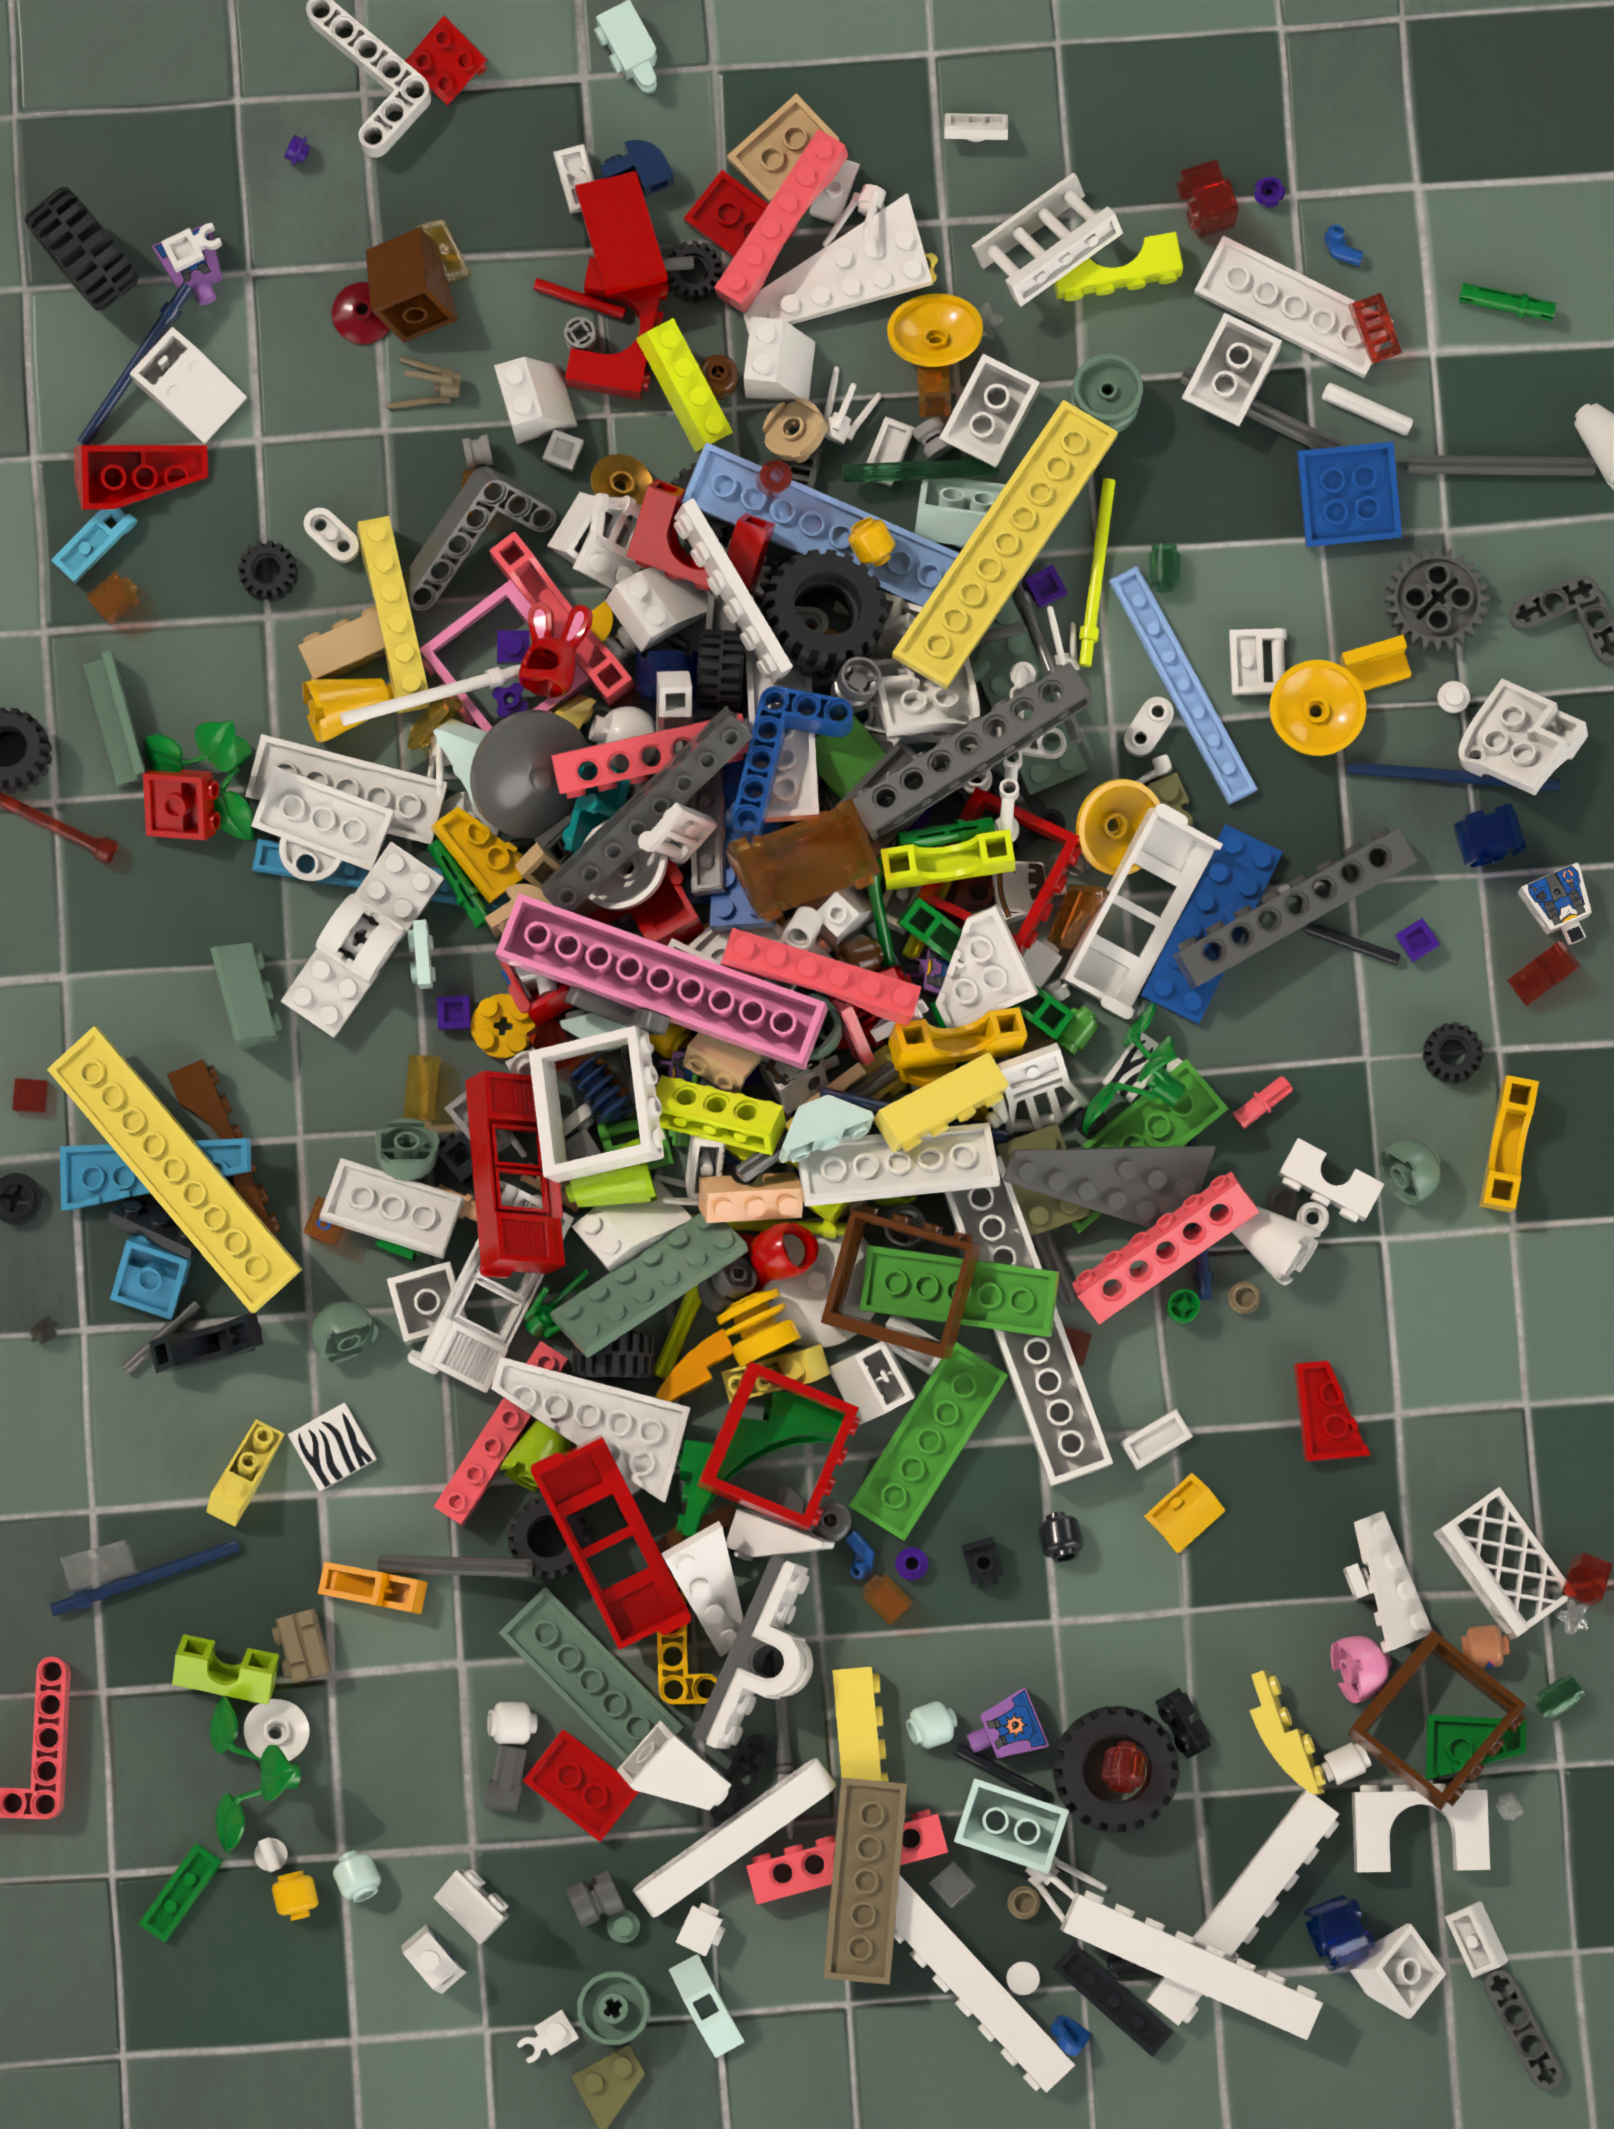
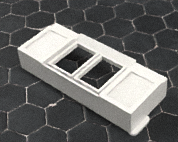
M1158 804L1156 807L1148 808L1123 859L1059 977L1060 980L1099 1000L1102 1007L1124 1019L1132 1018L1135 1012L1132 1006L1214 850H1220L1223 845L1187 825L1188 819L1185 815L1165 804ZM1133 863L1176 886L1160 917L1117 894ZM1112 903L1155 926L1139 957L1096 934Z
M500 1181L502 1206L543 1209L541 1195L535 1194L532 1196L509 1183ZM564 1212L563 1218H561L563 1239L574 1217ZM477 1239L421 1353L412 1349L408 1354V1361L431 1374H436L440 1370L475 1389L487 1393L493 1382L499 1357L505 1358L508 1347L545 1274L525 1273L516 1292L482 1276L479 1271L481 1263L479 1239ZM475 1283L511 1301L496 1333L460 1316Z

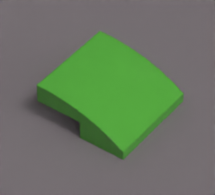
M853 713V729L847 736L831 737L820 735L815 739L817 772L841 799L887 753L876 737L869 733L855 713ZM843 716V717L840 718L838 721H842V720H844L846 717Z

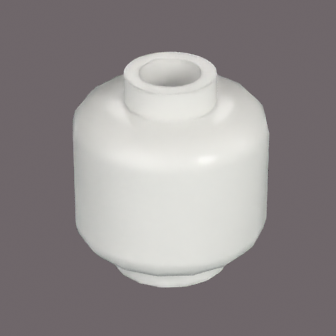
M499 1702L495 1705L494 1710H489L488 1735L493 1736L494 1740L500 1745H523L529 1740L531 1733H536L537 1716L531 1713L529 1706L525 1702Z

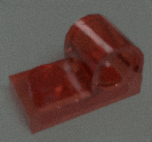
M979 876L957 880L956 906L966 911H980L992 904L994 886L987 877ZM975 886H982L987 890L988 895L983 900H974L970 896V890Z
M1561 940L1507 981L1523 1003L1528 1006L1553 986L1579 969L1581 965Z

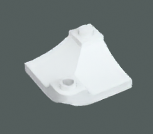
M894 658L873 660L878 665L882 677L881 684L873 696V701L878 705L887 737L937 731L955 735L964 729L963 727L968 721L975 717H980L979 700L969 658L947 690Z
M1501 678L1471 721L1460 742L1458 755L1461 766L1480 777L1483 774L1491 775L1535 796L1551 774L1567 759L1572 760L1588 737L1586 722L1559 711L1556 702Z

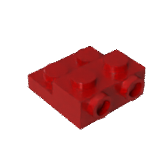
M148 770L143 773L146 836L206 840L215 835V831L220 827L221 819L219 812L214 811V800L219 794V784L216 780H213L212 772L181 770L177 773Z

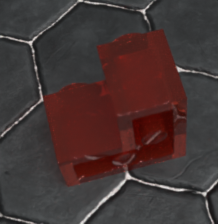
M1217 159L1181 170L1179 182H1176V189L1180 200H1186L1189 210L1186 212V219L1190 230L1196 229L1198 238L1235 227L1239 207L1229 179L1225 181L1223 179Z

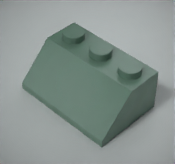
M252 943L210 948L235 1042L244 1050L279 1040L277 1031L282 1030V1024L278 1011L272 1012L269 1000L274 999V994L270 981H264L261 969L266 968L262 951H256Z

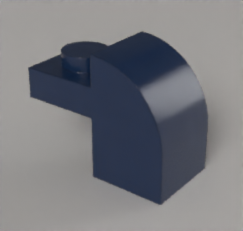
M644 140L624 142L627 155H613L604 161L605 164L600 166L603 179L636 171L645 197L674 185V176L663 152L654 144Z

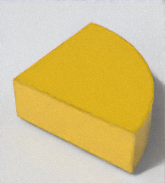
M606 601L591 611L593 620L590 629L601 642L610 636L613 626L612 610Z

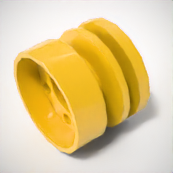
M778 1288L753 1293L731 1304L724 1313L716 1317L719 1325L731 1320L735 1323V1326L723 1332L725 1337L736 1334L741 1335L742 1340L731 1348L740 1368L746 1366L750 1361L755 1362L801 1339L793 1319L777 1322L775 1318L776 1315L787 1307L786 1304L782 1303L771 1308L768 1303L781 1296Z

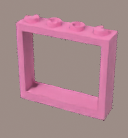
M511 579L419 649L425 671L430 677L434 673L442 682L439 686L456 682V680L435 653L507 599L529 627L528 612L531 605ZM576 663L575 677L571 689L561 697L547 698L533 710L551 712L589 687V678ZM466 693L447 697L449 701L455 698L462 708L458 712L468 725L471 726L475 723L478 729L486 732L493 728Z

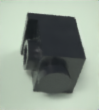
M463 1132L457 1136L455 1133H452L440 1142L439 1146L441 1149L438 1151V1155L464 1186L473 1178L471 1145ZM459 1152L467 1153V1160L464 1163L456 1161V1155Z
M993 1536L961 1545L972 1585L979 1583L981 1589L998 1584V1577L1003 1576L1004 1572ZM981 1557L988 1558L990 1561L989 1568L980 1569L977 1565L978 1559Z

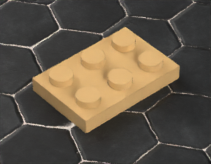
M796 93L727 155V160L770 203L818 129L838 141L839 137Z

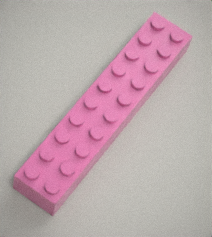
M518 893L495 953L501 962L562 984L582 989L632 1009H645L671 1019V1023L803 1070L807 1067L828 1011L827 1005L823 1001Z

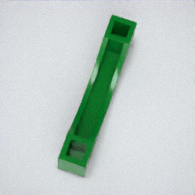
M914 897L896 921V924L950 963L962 930L922 899ZM1036 986L1038 990L1037 995L1009 1008L1020 1007L1024 1019L1048 1037L1056 1040L1075 1013Z

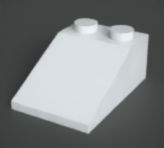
M1224 313L1182 399L1239 427L1281 349L1282 340Z
M982 354L939 440L996 468L1040 391V382Z
M650 567L616 584L605 601L642 653L707 616L708 594L704 590L695 587L694 582L686 579H672L664 574L665 571Z
M658 1179L652 1181L656 1190L657 1201L596 1206L572 1226L586 1246L609 1272L617 1269L692 1219L681 1205L663 1203L664 1197L673 1196Z

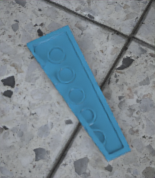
M251 1139L195 1140L196 1144L224 1177L251 1172ZM110 1144L60 1146L61 1210L71 1211L150 1194L148 1189Z

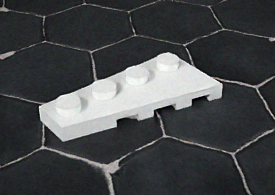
M1384 1511L1354 1522L1362 1562L1368 1566L1370 1577L1367 1581L1369 1594L1375 1595L1378 1612L1374 1613L1377 1627L1382 1626L1385 1641L1380 1642L1383 1654L1426 1637L1432 1631V1628Z
M717 1521L661 1554L721 1657L730 1652L744 1618L723 1528L720 1522Z

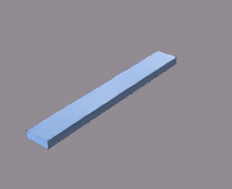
M1138 566L1110 579L1109 584L1228 806L1256 792L1258 789Z

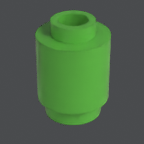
M1081 1006L1079 1010L1074 1007L1071 1009L1075 1015L1058 1038L1053 1040L1062 1050L1072 1056L1077 1051H1082L1099 1027L1095 1022L1097 1016L1084 1006Z

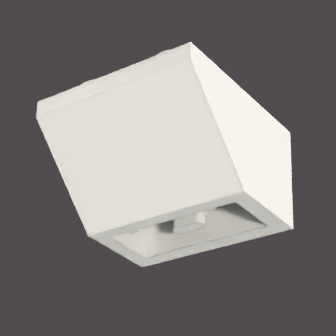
M879 1340L829 1367L830 1375L844 1401L859 1407L856 1417L861 1418L859 1425L915 1398L916 1394L887 1342Z

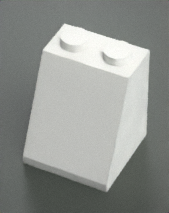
M751 316L744 372L745 398L786 403L796 402L794 400L796 398L809 400L816 342L784 320Z
M521 357L494 365L516 444L551 435L554 429L565 431L578 427L559 365L529 357Z
M662 1721L655 1725L617 1769L628 1785L636 1791L710 1810L714 1805L717 1806L722 1803L727 1797L728 1789L731 1786L713 1765Z

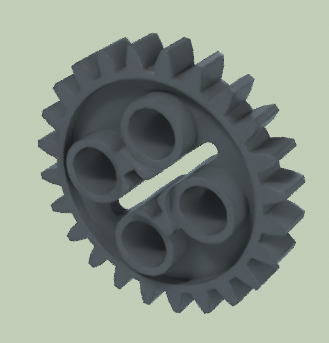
M1439 547L1435 548L1433 556H1429L1427 550L1422 549L1421 559H1418L1412 553L1409 556L1410 565L1403 561L1399 563L1398 567L1402 573L1392 572L1390 577L1396 583L1387 584L1386 590L1393 594L1386 596L1384 602L1393 604V606L1387 609L1386 615H1396L1391 627L1401 625L1402 630L1399 636L1410 634L1409 645L1412 646L1417 640L1422 641L1421 648L1425 650L1429 643H1433L1435 652H1438L1441 643H1444L1448 651L1453 648V640L1462 646L1465 643L1463 634L1473 638L1476 633L1472 626L1481 628L1483 625V621L1477 616H1486L1488 613L1486 608L1480 606L1488 603L1490 597L1481 595L1488 588V584H1478L1477 581L1480 580L1483 573L1477 572L1473 574L1471 572L1475 564L1474 562H1470L1466 566L1462 564L1464 554H1461L1455 560L1452 558V549H1449L1445 556H1441ZM1432 571H1439L1443 574L1445 582L1435 584L1429 579L1428 574ZM1452 580H1457L1458 584L1445 594L1441 603L1437 602L1421 620L1416 618V615L1429 605L1432 597H1437ZM1409 593L1420 595L1422 604L1419 606L1410 605L1406 600V595ZM1456 593L1463 594L1467 598L1468 604L1457 606L1453 603L1451 596ZM1433 615L1442 617L1445 621V626L1439 629L1434 628L1429 623V617Z

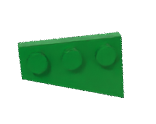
M1428 1714L1426 1716L1425 1779L1429 1781L1458 1773L1503 1718ZM1524 1719L1514 1733L1508 1729L1501 1738L1505 1741L1502 1748L1494 1757L1488 1754L1481 1764L1487 1765L1525 1754L1527 1720Z

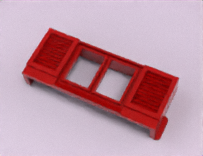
M669 856L667 870L662 883L656 892L645 902L634 908L620 911L600 908L585 916L608 924L630 912L644 938L668 946L672 938L687 944L696 939L705 930L681 887L684 878L676 863L671 861ZM500 961L511 982L508 986V992L521 1013L529 1014L536 1027L573 1007L564 1002L570 986L557 982V990L540 998L538 988L534 990L526 989L515 966Z
M483 1070L465 1081L481 1263L479 1271L484 1277L508 1278L511 1276L512 1271L549 1274L565 1266L561 1224L563 1210L560 1182L556 1183L545 1178L543 1175L532 1076ZM495 1129L536 1133L539 1165L499 1162ZM499 1173L539 1176L543 1209L502 1206Z
M602 1434L564 1453H554L531 1466V1473L619 1650L657 1631L661 1635H666L691 1621L690 1612ZM613 1494L628 1526L581 1549L565 1517ZM633 1535L649 1567L601 1590L586 1558Z

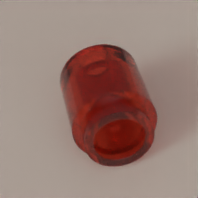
M780 460L767 462L756 475V485L759 491L771 497L783 493L792 480L791 469ZM771 472L777 474L780 481L772 480Z

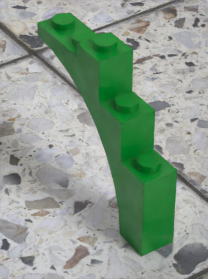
M774 1391L772 1402L765 1401L763 1420L766 1421L740 1418L716 1478L728 1482L747 1465L770 1453L788 1447L813 1443L833 1444L844 1415L799 1395ZM685 1440L684 1449L679 1450L674 1469L680 1470L679 1481H685L682 1502L687 1503L686 1513H679L676 1533L682 1534L681 1542L699 1532L701 1522L712 1501L717 1496V1494L697 1486L714 1444Z

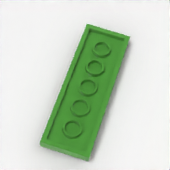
M1185 1059L1170 1072V1075L1186 1086L1183 1094L1173 1106L1170 1107L1158 1097L1151 1101L1146 1096H1141L1080 1148L1185 1146L1225 1113L1228 1107L1191 1063ZM1089 1209L1091 1216L1070 1224L1080 1234L1104 1213Z
M868 1245L859 1310L946 1322L963 1258ZM978 1260L960 1325L1051 1337L1060 1272Z
M955 1342L952 1357L941 1359L849 1507L900 1540L905 1541L1006 1381L1008 1374Z

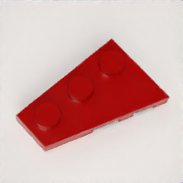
M1329 1361L1294 1364L1304 1461L1370 1456L1367 1445H1364L1359 1434V1427L1355 1418L1351 1416L1345 1403V1396Z

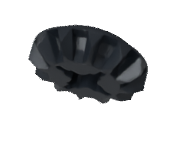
M11 1173L0 1178L1 1221L7 1224L22 1225L34 1219L41 1209L43 1195L35 1180L21 1173ZM22 1186L21 1197L29 1202V1204H18L12 1213V1202L7 1197H4V1194L15 1195Z

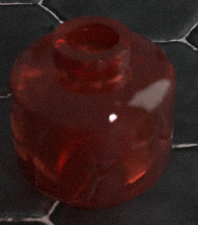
M1120 1741L1117 1742V1746L1108 1748L1104 1753L1101 1778L1108 1784V1788L1114 1792L1132 1793L1135 1788L1140 1787L1144 1782L1147 1757L1142 1751L1136 1749L1137 1745L1135 1743Z

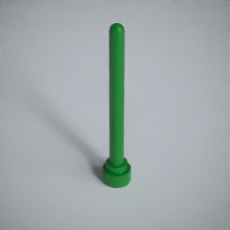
M878 857L866 858L857 863L858 875L868 887L878 943L882 948L884 956L882 961L883 968L894 966L896 962L880 885L882 875H884L882 859Z

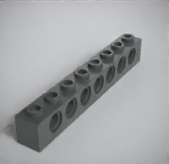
M1071 662L1064 666L1062 664L1050 669L1042 680L1037 683L1030 682L1019 690V694L1012 699H1004L996 703L990 713L982 718L975 717L968 721L960 732L941 738L936 743V747L930 751L914 755L909 760L908 765L900 770L894 769L887 772L878 784L871 788H862L849 803L873 842H875L1093 704L1091 692ZM1051 692L1061 694L1060 698L1055 702L1045 701V697ZM1028 709L1033 711L1032 716L1026 720L1017 718L1022 710ZM996 727L1006 729L1000 737L990 736V732ZM974 744L978 746V749L973 754L966 755L962 753L967 745ZM939 763H950V767L946 771H935V767ZM919 779L923 781L918 789L910 790L907 788L912 780ZM885 797L895 798L891 806H879Z
M726 705L541 885L543 895L554 906L573 912L639 848L638 839L643 832L651 831L663 818L665 811L676 802L684 805L753 738L749 727Z
M1387 827L1379 830L1370 836L1373 842L1362 847L1360 842L1342 851L1345 857L1336 863L1333 858L1326 860L1315 867L1318 873L1307 878L1304 873L1288 882L1290 889L1280 894L1278 889H1275L1261 897L1260 899L1263 904L1253 910L1249 904L1233 913L1235 920L1224 925L1221 920L1206 928L1205 931L1208 935L1197 941L1195 936H1192L1178 944L1177 946L1180 951L1172 956L1189 987L1192 989L1205 983L1418 862L1401 830L1397 828L1389 831ZM1372 850L1377 851L1382 857L1380 867L1372 865L1369 860ZM1344 866L1352 868L1355 873L1352 883L1345 881L1342 877ZM1317 881L1324 883L1327 887L1325 898L1318 897L1314 891ZM1289 897L1296 898L1299 901L1300 910L1297 914L1291 913L1287 908ZM1261 913H1267L1272 918L1273 924L1269 930L1264 929L1259 923ZM1234 928L1242 930L1245 934L1243 945H1238L1232 940L1231 934ZM1206 944H1212L1216 947L1218 955L1215 961L1208 960L1205 957L1204 947Z

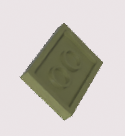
M1057 1123L996 1145L1005 1169H1007L1013 1149H1067ZM1011 1184L1030 1237L1091 1216L1089 1208Z

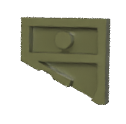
M629 2044L571 2077L599 2129H607L645 2075V2071Z

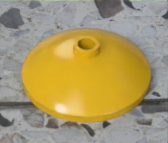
M940 293L926 294L906 301L893 312L887 326L888 341L894 352L910 363L926 367L947 366L966 358L978 347L983 336V322L977 309L960 297Z
M1309 660L1291 667L1277 681L1270 698V718L1278 736L1292 749L1311 756L1330 755L1346 748L1360 733L1366 718V698L1360 683L1347 669L1326 660ZM1310 708H1319L1321 716L1313 717L1310 714Z
M1114 779L1099 785L1083 802L1076 821V835L1080 836L1078 847L1083 849L1081 854L1085 860L1098 871L1109 875L1115 874L1148 808L1161 804L1156 795L1147 786L1129 779ZM1112 819L1113 825L1108 829V822ZM1133 863L1128 874L1137 872L1142 868Z

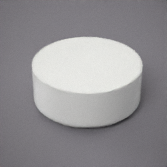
M1022 1961L1013 1964L1009 1968L1006 1981L1014 1993L1028 1995L1037 1989L1040 1976L1035 1966Z

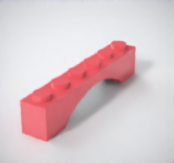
M820 129L817 130L714 287L718 298L744 314L747 312L762 289L779 252L791 232L813 201L833 181L848 158L847 149L843 143Z
M514 531L489 550L491 558L508 580L511 579L531 606L540 602L551 608L554 614V635L559 639L564 631L572 606L550 579L533 553ZM589 629L586 637L576 649L575 661L587 675L591 685L607 705L611 706L634 688L633 679L616 657Z
M736 928L731 930L720 964L755 978L781 981L816 990L849 1002L877 1017L908 1026L913 1017L921 991V986Z

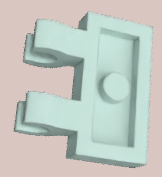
M426 919L413 920V929L408 930L409 951L415 952L416 961L410 962L411 980L414 984L418 983L420 989L433 988V982L436 981L435 967L431 966L430 950L434 949L433 936L429 935Z

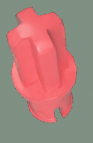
M1281 1076L1260 1093L1254 1092V1097L1237 1111H1234L1232 1116L1245 1130L1247 1126L1265 1112L1271 1113L1270 1108L1290 1094L1293 1090L1287 1079Z

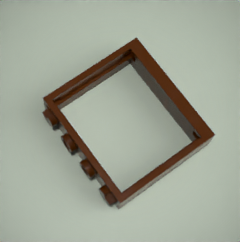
M863 1204L862 1209H851L821 1323L941 1359L951 1358L982 1244L972 1242L974 1236L963 1232L955 1231L954 1236L942 1233L943 1227L932 1223L924 1222L923 1227L911 1224L913 1218L896 1213H893L892 1218L881 1215L882 1209ZM866 1222L965 1251L941 1341L842 1312Z
M1432 1629L1351 1726L1347 1736L1442 1811L1447 1803L1453 1807L1465 1792L1461 1789V1786L1467 1779L1473 1782L1483 1771L1485 1766L1481 1762L1488 1754L1494 1757L1505 1744V1741L1501 1738L1508 1729L1514 1733L1525 1719L1521 1714L1526 1704ZM1432 1654L1507 1713L1443 1792L1438 1790L1368 1733Z

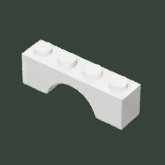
M689 671L657 672L656 732L690 724V718L692 717V684ZM681 740L677 742L674 746V754L676 755L688 741ZM656 749V764H657L658 761H659V759H660V753H659V751ZM690 799L684 805H691Z

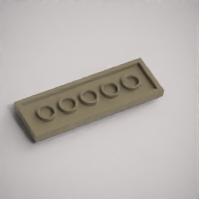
M841 1778L824 1979L890 1985L907 1784Z

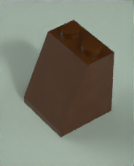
M421 227L366 250L371 311L403 343L458 321L457 310L437 243Z

